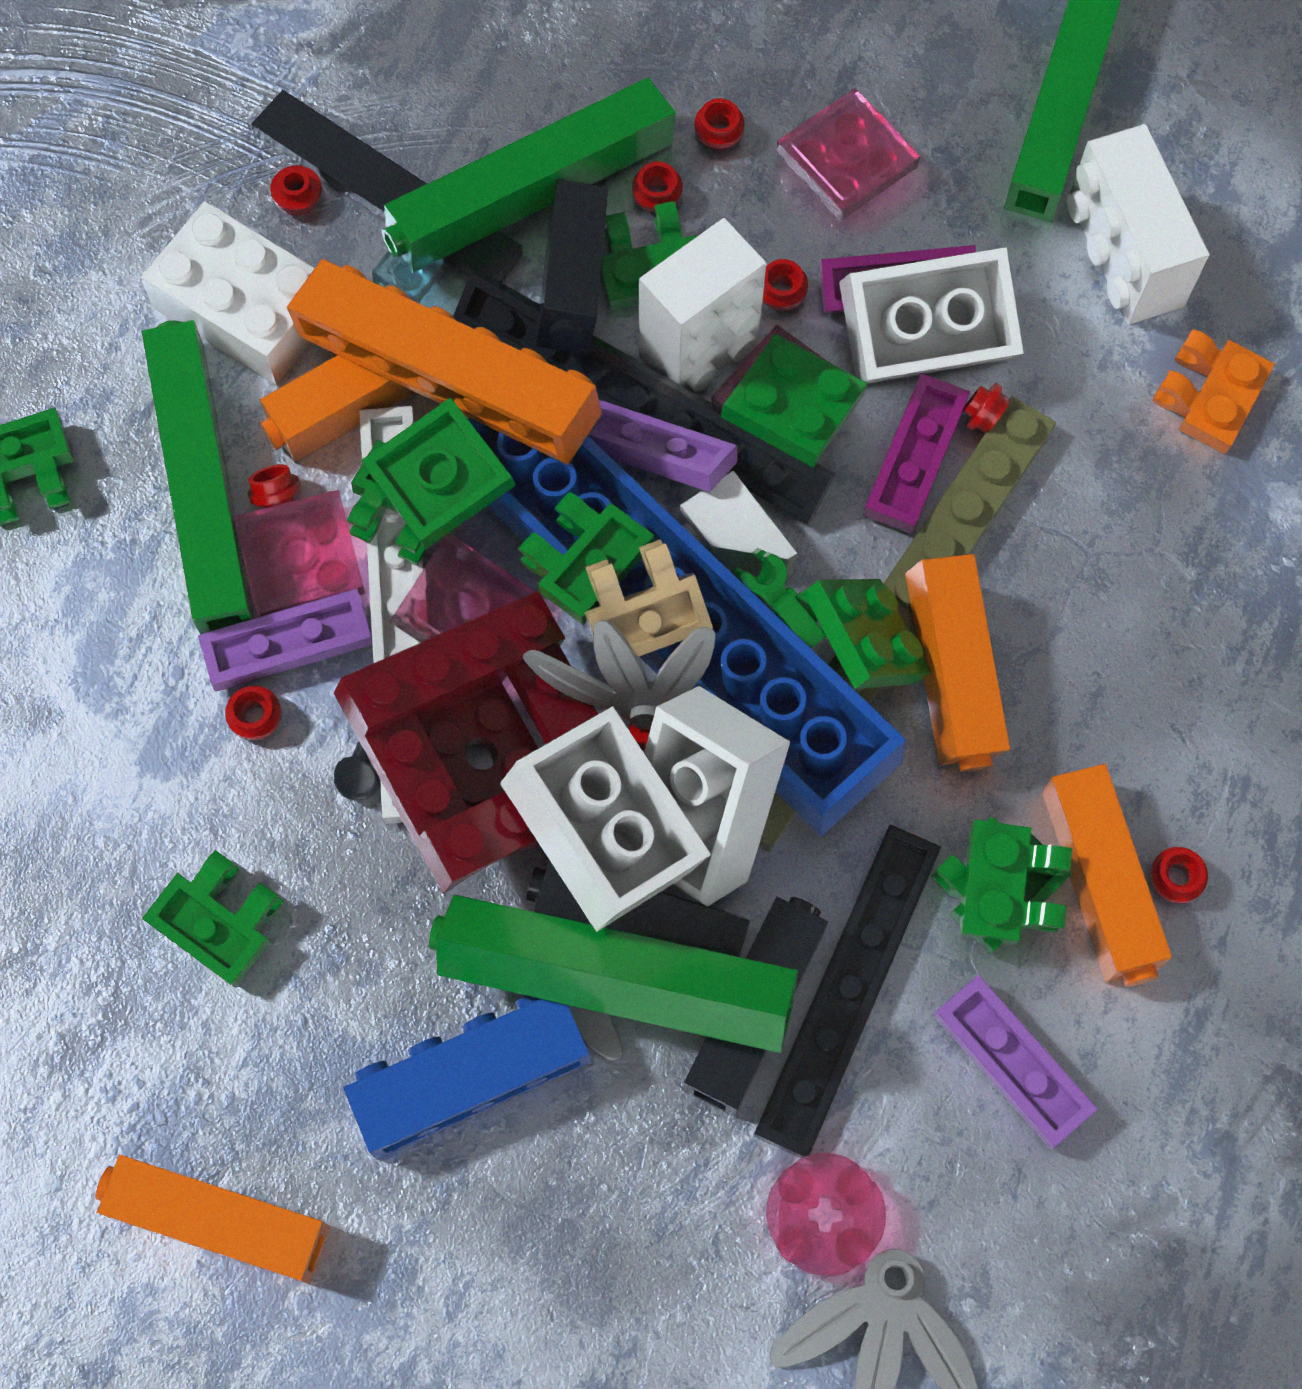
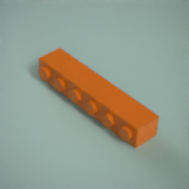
M321 259L287 305V310L299 337L439 404H442L451 397L465 416L567 465L602 414L596 385L584 374L576 370H568L567 372L547 363L541 355L531 349L522 348L518 350L505 344L488 329L483 327L473 329L456 321L449 312L440 307L431 306L428 308L411 300L405 292L395 286L388 285L386 288L368 280L359 270L352 266L343 265L340 267Z

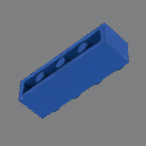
M525 995L516 1001L515 1004L518 1009L499 1018H496L493 1012L480 1015L462 1026L464 1033L445 1042H442L439 1036L424 1040L408 1050L410 1057L391 1066H388L387 1061H379L357 1071L354 1074L356 1082L344 1086L343 1089L369 1153L377 1160L591 1064L590 1054L568 1005Z

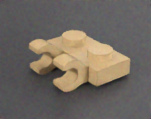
M661 540L639 547L653 587L623 597L612 563L609 564L607 559L585 567L600 604L599 607L584 612L592 636L595 623L600 620L610 621L621 631L637 657L684 640L697 628L709 627L713 629L696 576L688 573L677 577L666 543L662 544Z

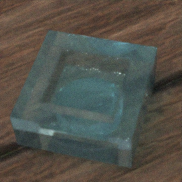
M388 250L372 270V282L385 288L388 285L395 286L405 292L411 300L419 303L443 274L444 260L439 259L413 273L401 256L395 258Z

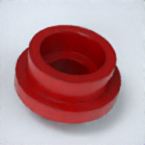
M716 98L705 103L697 112L694 130L698 139L706 146L723 149L733 146L741 139L744 133L745 121L743 114L733 102L723 98ZM716 124H722L726 126V128L718 129L712 126Z
M660 161L650 162L643 166L633 179V197L639 206L645 210L655 212L654 205L675 201L676 205L678 204L683 193V182L680 175L671 165ZM653 187H661L666 191L652 192L650 191V189Z
M293 165L280 170L274 176L270 185V192L278 208L290 215L302 216L310 213L317 206L322 196V185L318 175L312 169ZM303 185V187L299 190H289V188L293 186Z
M778 259L769 263L766 266L762 302L775 310H790L800 305L808 291V278L805 272L797 263L788 259ZM777 284H786L791 290L779 291L773 287Z
M997 382L989 389L982 385L979 386L965 405L963 412L969 415L965 426L971 431L978 428L985 434L989 432L1009 405L1011 399L1001 393L1003 387Z
M284 464L272 465L258 470L249 477L250 489L247 495L252 505L263 506L265 510H276L294 501V495L300 490L301 483L297 475L291 474L289 466Z
M247 686L239 689L230 697L225 709L226 722L231 731L242 739L253 741L271 735L278 727L282 716L281 705L277 697L269 689L262 686ZM259 707L264 710L260 720L256 722L245 720V715L251 708Z
M1171 847L1162 851L1154 859L1150 868V880L1154 890L1163 899L1172 903L1183 904L1195 900L1205 890L1208 882V870L1203 859L1194 851L1184 847ZM1178 868L1182 870L1186 875V884L1177 885L1173 883L1169 878V869Z

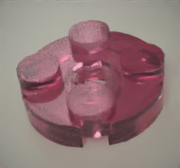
M811 1154L793 1163L777 1179L767 1198L765 1223L770 1240L774 1244L780 1258L786 1263L793 1265L799 1271L808 1275L834 1277L846 1274L859 1266L875 1250L882 1239L885 1229V1202L882 1192L875 1181H872L869 1175L859 1168L860 1166L850 1158L838 1154ZM820 1198L830 1199L831 1208L841 1210L842 1219L831 1224L830 1232L819 1231L818 1222L809 1220L808 1210L816 1209Z

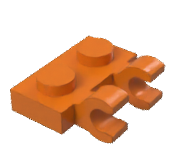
M1192 329L1174 360L1187 369L1207 376L1201 389L1197 391L1186 376L1170 370L1152 401L1166 410L1185 417L1178 429L1179 431L1225 455L1232 446L1275 363L1229 339L1222 350H1219L1215 342L1208 335Z

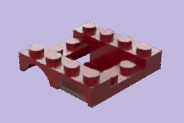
M539 591L341 677L334 691L338 703L442 894L452 890L470 876L507 856L524 849L531 848L532 850L540 846L500 784L516 761L539 749L502 684L508 676L545 744L598 715L593 705L567 696L549 685L523 659L524 653L536 650L571 666L560 647L566 638ZM474 744L485 747L492 755V767L477 769L470 765L465 757V748Z

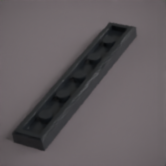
M283 89L251 123L253 133L300 165L312 169L318 177L384 220L385 204L427 184ZM497 231L443 259L469 276L471 272L481 270L496 280L501 281L521 258L523 248L521 244L503 232Z
M889 824L753 1137L803 1160H808L942 846Z

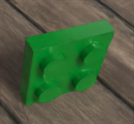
M775 333L723 404L721 418L814 468L863 397L867 382Z
M451 397L361 460L365 469L425 549L516 486L512 476Z
M881 579L818 580L803 591L854 689L916 684L931 673L923 658L924 652L920 641L913 633L908 631L897 610L898 602L895 595L882 583Z

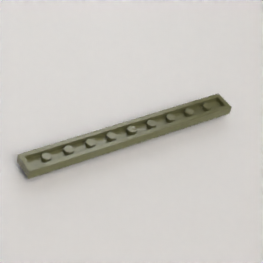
M1013 396L1010 397V403L992 429L983 436L883 583L895 595L898 602L897 610L908 631L915 636L916 632L905 573L923 559L971 554L1055 428L1056 421ZM835 654L828 665L853 688ZM881 687L854 690L870 704ZM776 792L759 846L768 852L772 851L797 814Z

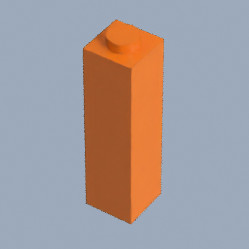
M337 355L261 398L260 402L267 419L260 422V426L273 448L278 450L284 446L295 463L360 426L359 410L391 408L416 392Z
M975 554L923 559L908 570L905 576L916 637L922 645L923 658L931 671L929 675L924 677L939 766L958 763L960 772L987 769L993 767L992 758L1009 751L1010 745Z
M1106 763L1051 777L1042 794L1059 846L1072 848L1070 869L1072 875L1070 879L1105 983L1123 979L1125 987H1132L1157 979L1159 977L1157 970L1164 966L1172 958Z
M120 1154L115 1166L109 1165L104 1170L96 1190V1200L101 1201L96 1212L98 1214L309 1285L331 1227L321 1220Z

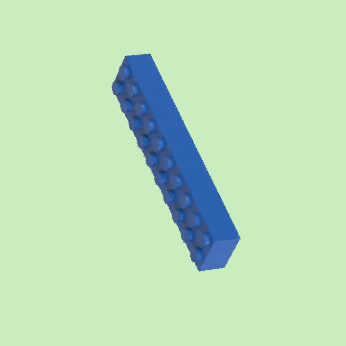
M471 418L468 419L512 476L516 485L487 507L522 542L532 532H535L563 555L570 549L580 536L569 533L557 523L556 519L560 514L555 510V507L568 492H571L582 499L598 514H601L611 502L654 534V541L661 540L662 544L666 543L677 577L688 573L696 576L713 626L712 630L715 632V643L710 663L702 678L692 689L698 686L702 687L790 741L775 792L820 837L829 831L903 763L906 739L589 436L586 437L567 465ZM642 559L619 584L623 597L653 587ZM682 641L642 655L640 658L657 674L664 662Z

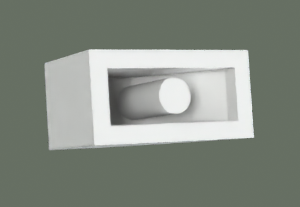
M734 471L724 476L711 492L703 490L680 505L679 523L728 570L738 567L743 572L747 571L751 574L760 575L762 564L753 554V551L759 548L781 558L787 569V577L794 573L797 552Z

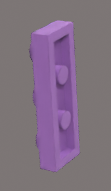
M600 400L599 404L602 414L588 434L614 460L707 492H711L737 463V445Z
M357 588L198 635L210 682L215 692L373 645L372 635Z
M979 975L933 1014L935 1019L1050 1150L1055 1148L1098 1110Z

